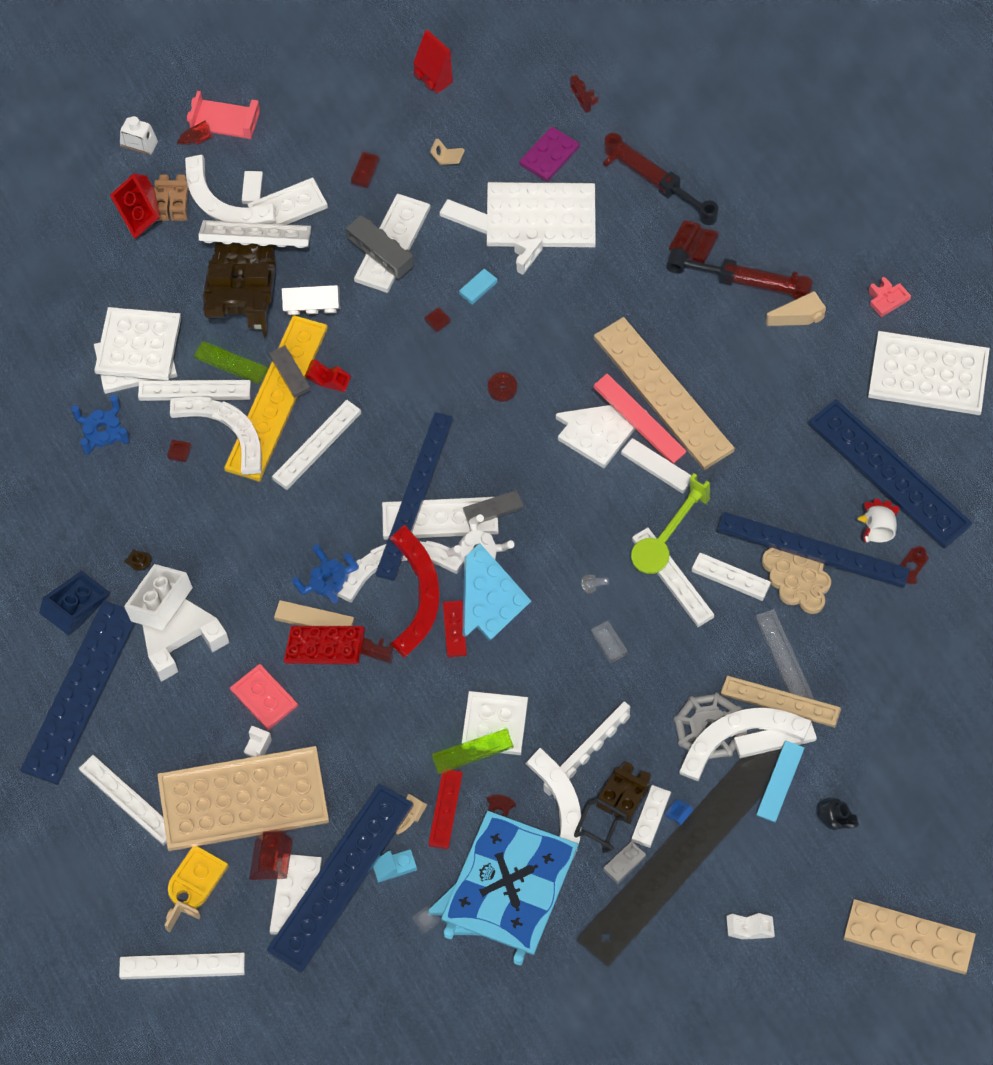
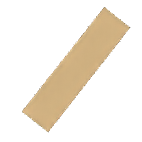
M281 600L274 616L276 621L298 626H353L354 617Z

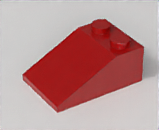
M426 30L413 62V73L418 80L421 79L429 90H433L438 94L453 83L451 50L430 31Z
M133 173L110 194L134 239L138 238L160 218L155 190L147 175Z

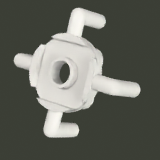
M479 514L469 520L470 532L464 535L458 545L448 549L447 555H459L461 561L464 562V557L473 549L474 545L481 543L495 559L496 552L513 548L514 542L510 540L503 544H495L491 534L478 530L477 524L484 520L483 515Z

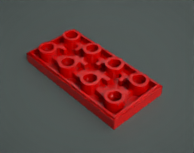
M291 626L284 662L286 664H359L365 628L363 626Z

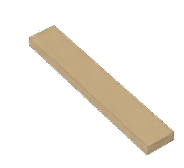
M731 676L726 677L721 691V695L764 708L783 710L834 728L841 712V707Z

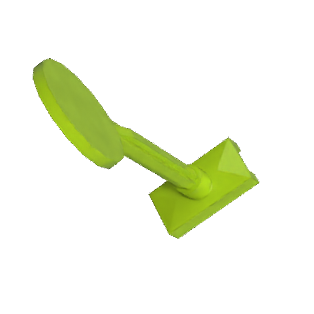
M693 473L690 477L688 499L659 538H645L634 545L631 551V560L636 569L645 574H655L667 566L669 550L665 542L694 503H697L698 500L704 504L708 503L710 500V482L706 481L704 485L697 481V474Z

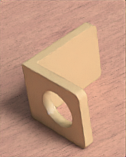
M435 139L430 153L440 165L458 164L465 150L463 148L446 149L439 139ZM437 146L441 149L440 155L436 152Z
M177 901L174 909L171 908L166 916V930L171 932L181 912L200 919L199 911Z

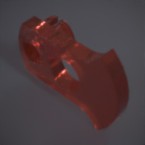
M922 546L912 548L900 564V566L907 567L906 564L909 562L917 565L915 570L909 571L906 584H917L916 577L929 560V557L926 555V549Z
M493 795L487 797V801L490 804L488 811L493 812L496 809H500L504 812L501 816L508 818L509 811L516 807V803L507 796Z

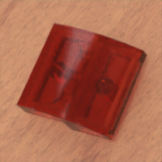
M684 220L669 246V250L675 248L682 249L688 253V259L705 263L719 235L717 231L701 228L699 223Z

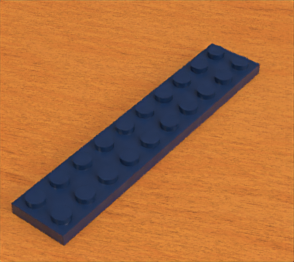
M837 399L809 421V425L944 549L971 527L972 522Z
M103 600L20 769L22 773L56 785L59 784L136 624L130 620L125 607Z
M381 784L377 786L267 948L269 954L301 973L304 971L414 807L412 802Z

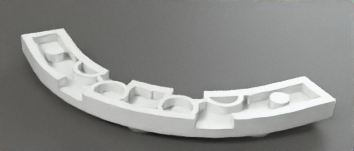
M197 155L185 158L188 188L195 202L208 216L216 221L276 223L275 206L273 203L241 208L230 206L218 200L210 192L206 182L204 156Z
M209 397L171 398V418L200 416L222 422L236 434L240 441L242 474L261 473L262 451L260 440L251 421L245 414L229 403L214 401Z
M431 541L420 542L434 564L455 574L459 572L464 562L461 561L459 555L448 556L447 550L450 549L449 547ZM386 544L371 550L370 554L356 561L359 569L348 574V581H345L342 585L344 588L337 593L338 597L351 603L353 602L364 583L376 572ZM403 556L402 561H407V558Z
M750 708L728 714L712 723L697 737L684 760L680 775L699 781L709 757L721 745V742L728 737L745 732L748 729L759 728V730L778 731L804 741L811 721L795 714L772 708Z
M539 748L525 764L546 783L557 800L560 818L559 837L579 844L580 837H574V833L581 818V811L574 787L557 763Z

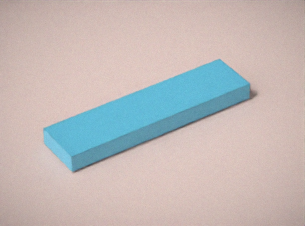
M785 741L756 814L758 817L776 823L805 749L804 747Z

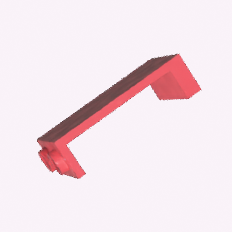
M197 91L196 97L192 99V109L187 114V122H189L190 129L252 139L260 114L259 101L251 100L249 107L203 100L201 91Z

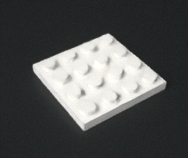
M108 307L95 365V373L169 380L181 314Z

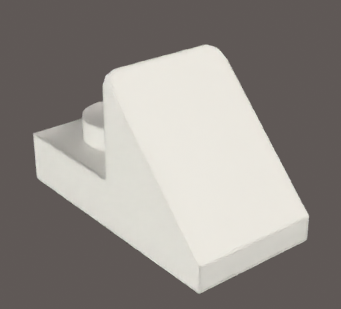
M541 238L514 243L515 253L519 255L516 259L518 273L523 275L542 251Z

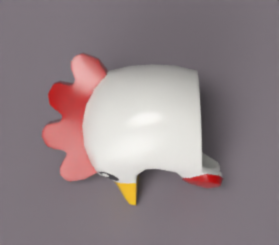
M878 498L874 499L873 503L865 502L864 508L866 513L858 517L859 521L868 525L863 536L865 543L869 541L887 542L893 539L897 531L895 515L898 514L900 508L892 506L889 500L882 503Z

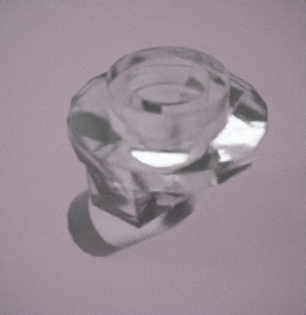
M589 574L581 579L582 589L588 594L595 592L596 586L609 585L608 577L595 578V575Z

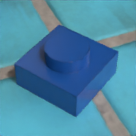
M676 799L665 815L668 819L682 825L693 811V808L689 804Z

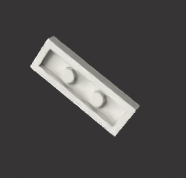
M651 786L631 838L632 842L651 848L670 798V791Z

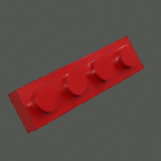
M443 769L429 847L449 850L463 772L448 769Z

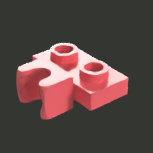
M882 277L880 287H877L875 284H871L869 287V294L873 298L870 306L880 317L885 316L911 299V295L900 283L892 287V284L885 277Z

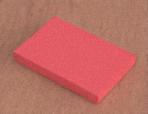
M261 664L257 665L230 687V691L267 730H270L298 707V703Z

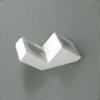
M761 913L749 917L736 914L726 916L728 936L739 939L775 937L772 916Z

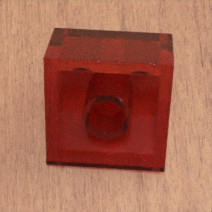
M282 831L263 832L254 843L249 879H287L293 840Z

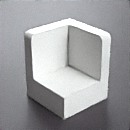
M251 726L249 730L250 740L244 753L251 757L265 755L272 741L271 735L267 731Z

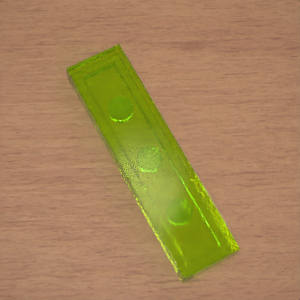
M202 341L194 354V358L246 380H251V382L258 385L261 384L268 372V367L204 341Z
M506 728L433 753L431 756L438 774L513 749L514 745Z

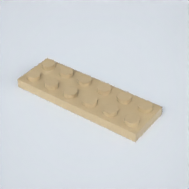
M854 899L843 940L966 975L976 934Z

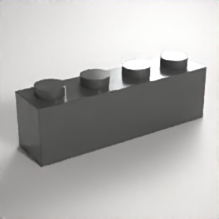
M360 215L346 227L347 239L398 280L414 266L412 253L407 249H403L395 239L388 237L383 229H378L374 226L370 219Z

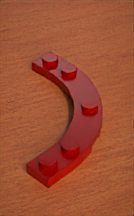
M406 525L402 526L389 538L407 558L419 580L418 610L415 612L409 626L391 643L403 658L419 645L430 631L438 612L440 594L434 564L424 546Z

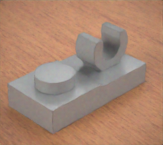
M631 841L603 868V871L619 884L646 858V854Z

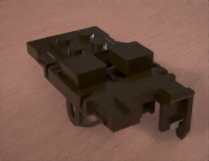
M235 242L231 244L215 243V254H213L212 260H209L203 294V311L206 318H224V313L226 315H229V313H235V315L245 313L247 315L248 328H262L263 336L266 338L268 327L266 312L269 304H271L276 272L275 245L260 246L254 243L242 245Z

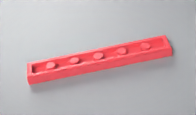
M604 375L594 384L593 388L669 462L675 464L686 454L687 451L610 375Z

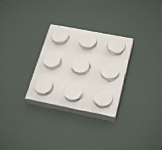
M469 691L461 748L521 755L528 697Z

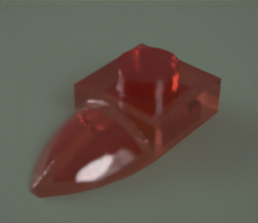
M204 120L185 131L178 139L177 144L193 142L199 144L211 138L212 134L207 121Z

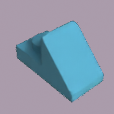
M411 849L394 855L391 854V851H388L379 857L373 866L378 883L417 870Z

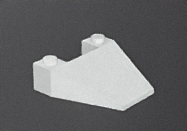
M186 599L182 602L164 630L143 625L148 657L152 668L161 682L178 672L176 663L170 655V652L200 635L212 652L229 643L227 633L218 619Z

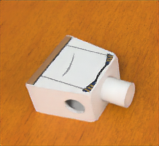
M135 116L127 118L120 130V146L151 155L158 143L151 125L139 121Z

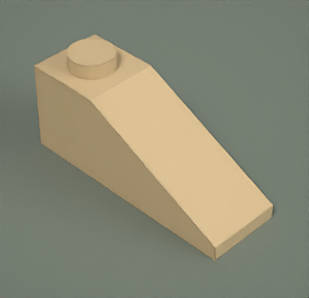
M814 291L767 313L766 325H809L813 322L817 323L824 318L826 307Z

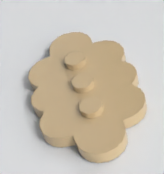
M769 547L763 554L762 566L766 571L770 572L769 581L773 587L779 589L781 601L787 605L799 604L803 611L810 614L822 611L825 605L824 594L828 592L831 586L830 576L822 571L824 564Z

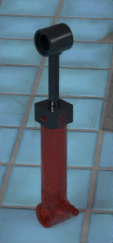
M609 133L606 135L604 152L608 157L603 162L605 166H608L617 158L658 187L659 193L667 199L675 193L697 208L700 213V221L703 224L713 225L716 223L718 217V205L716 202L711 200L703 203L699 202L680 188V177L672 171L667 173L623 142L619 134Z
M679 248L671 250L666 266L670 272L675 274L683 273L686 267L720 274L719 283L732 286V283H738L788 294L796 300L811 293L813 285L811 278L798 276L797 272H793L790 277L736 265L737 261L725 258L722 267L687 260L688 253Z

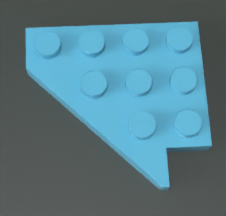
M479 543L464 557L462 635L464 637L477 627L488 640H491L531 600Z

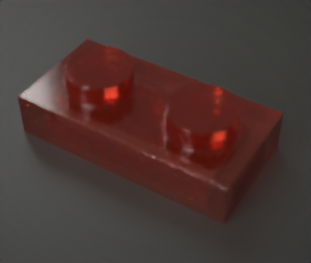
M362 152L352 175L351 184L369 187L380 161L378 155Z

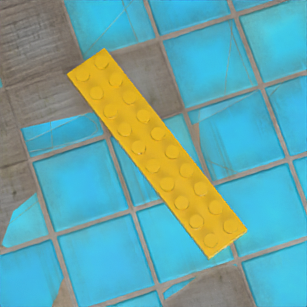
M293 315L278 348L286 345L306 379L305 374L310 361L315 359L328 327L326 324ZM273 361L247 416L256 430L261 444V473L242 474V451L238 438L224 467L226 472L259 482L297 397L293 398Z

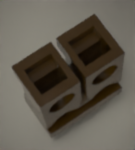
M624 762L620 768L616 767L598 798L626 813L627 818L622 821L631 824L636 811L648 792L651 774L641 770L639 776L636 777L632 775L634 766ZM596 803L597 808L611 815L614 813V811L604 805ZM615 812V814H614V817H619V816H621V815H619V814L616 813V812Z

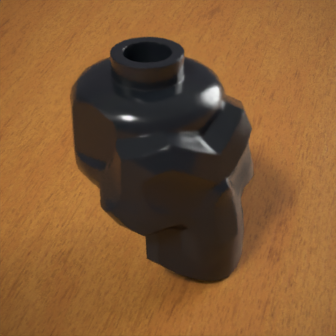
M836 798L821 802L818 815L829 829L837 830L858 827L857 815H852L845 802Z

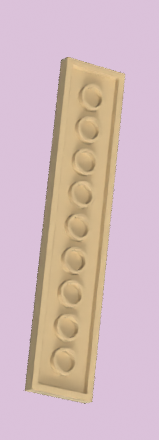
M624 317L594 335V340L703 470L708 469L734 452L735 448Z

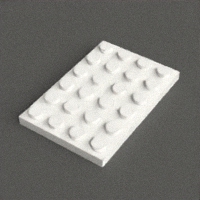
M488 182L487 246L514 247L515 242L541 238L542 247H595V183Z
M878 331L868 398L981 415L990 348Z

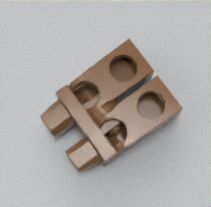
M160 175L154 184L160 218L157 221H169L170 216L171 221H188L189 188L185 175H177L176 180H170L168 175Z

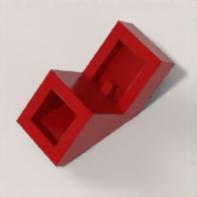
M314 359L310 361L305 377L318 386L345 392L351 375L338 366L328 369Z

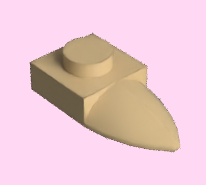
M408 794L406 799L412 802L414 807L396 834L407 830L414 821H419L427 806L425 802Z

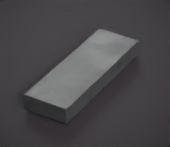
M286 345L269 353L271 360L293 398L311 391L310 386Z
M516 490L463 507V512L469 525V520L479 514L483 515L484 520L482 522L522 510L523 504Z

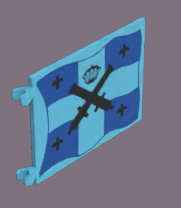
M487 810L441 918L442 921L448 923L444 930V937L452 939L458 926L517 949L514 955V964L521 966L526 952L532 955L535 954L579 844Z

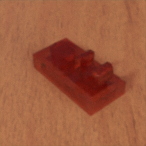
M577 74L570 77L571 90L584 112H590L591 104L598 103V96L591 98V96H594V90H589L586 93L583 80L578 78Z
M363 638L360 654L391 664L394 647L391 644L392 642H390L388 647H384V639L382 638L379 641V645L374 644L367 638Z

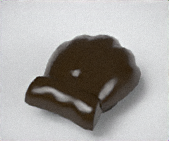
M133 549L124 563L130 565L136 571L145 570V568L150 566L151 555L147 552Z

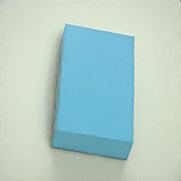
M483 269L459 290V295L473 305L497 283V278L486 269Z

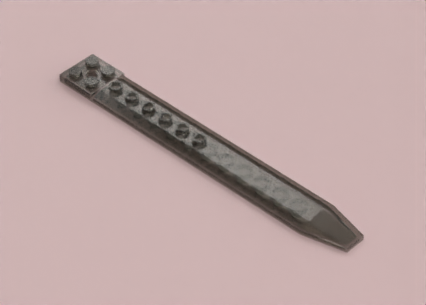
M782 749L741 758L614 900L577 938V942L609 968L765 794ZM609 934L611 941L602 942V935Z

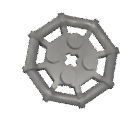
M718 692L698 697L690 696L678 715L673 718L679 740L678 745L689 751L692 746L690 741L697 739L706 729L705 726H707L708 722L712 724L728 714L742 710V708L719 695ZM713 702L711 706L700 707L699 705ZM717 703L722 705L729 711L722 712L721 710H719V707H717ZM694 708L696 710L695 714L691 718H687V714ZM683 724L690 726L691 734L688 736L685 734ZM747 731L739 733L735 737L747 735ZM734 738L729 745L726 744L725 740L721 742L723 749L715 750L709 759L733 756V752L736 749Z

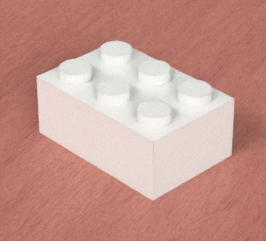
M338 286L282 288L283 311L288 312V315H300V311H306V314H318V310H324V313H337L336 309H341Z
M154 564L124 607L132 622L164 630L193 587L186 572Z

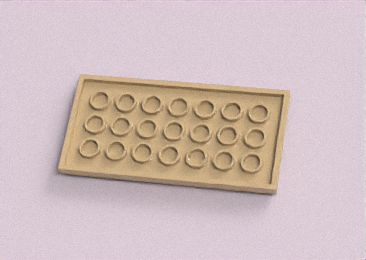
M316 746L157 774L168 851L329 823Z

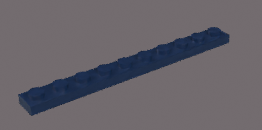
M438 412L434 413L389 538L404 525L413 532L452 425L453 416ZM388 538L376 570V576L395 581L404 554Z
M727 512L723 513L718 528L719 532L901 588L905 587L910 568Z

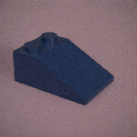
M80 571L43 597L39 614L69 635L94 613L103 600L107 599L110 592Z

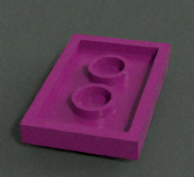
M551 126L519 161V165L548 183L580 148V143Z

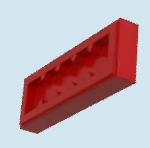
M462 600L443 602L447 658L467 656L466 640L462 635Z

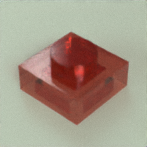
M439 307L425 317V322L436 333L451 323L450 318Z
M172 439L167 455L168 459L187 462L191 443Z

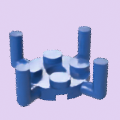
M116 395L110 396L112 408L109 412L95 410L87 418L81 415L77 405L72 406L71 410L74 419L83 424L82 430L85 438L81 439L80 443L85 454H90L95 446L104 447L103 445L113 444L116 440L125 444L129 443L126 428L120 427L119 419L115 416L120 410V404ZM100 426L107 427L105 431H97Z
M315 544L312 549L320 559L321 565L311 570L310 584L304 586L298 577H294L292 583L302 595L314 590L316 594L328 597L332 603L336 604L339 601L337 593L344 588L342 585L345 581H348V574L358 570L359 565L350 553L344 554V559L349 564L347 567H344L336 559L328 561V557L321 547Z

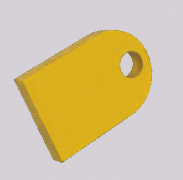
M193 846L169 881L168 893L171 901L176 905L179 894L187 893L189 895L188 899L181 903L194 909L201 906L228 869V864L200 847Z

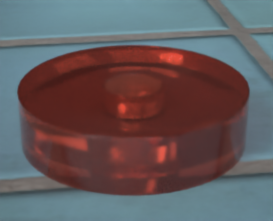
M496 373L488 381V393L496 401H509L517 393V381L509 373Z

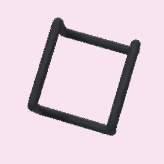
M599 798L589 801L582 813L574 837L586 835L604 845L602 853L613 851L614 846L609 844L617 822L627 818V814ZM600 803L621 815L614 819L606 841L588 831L579 832L590 805Z

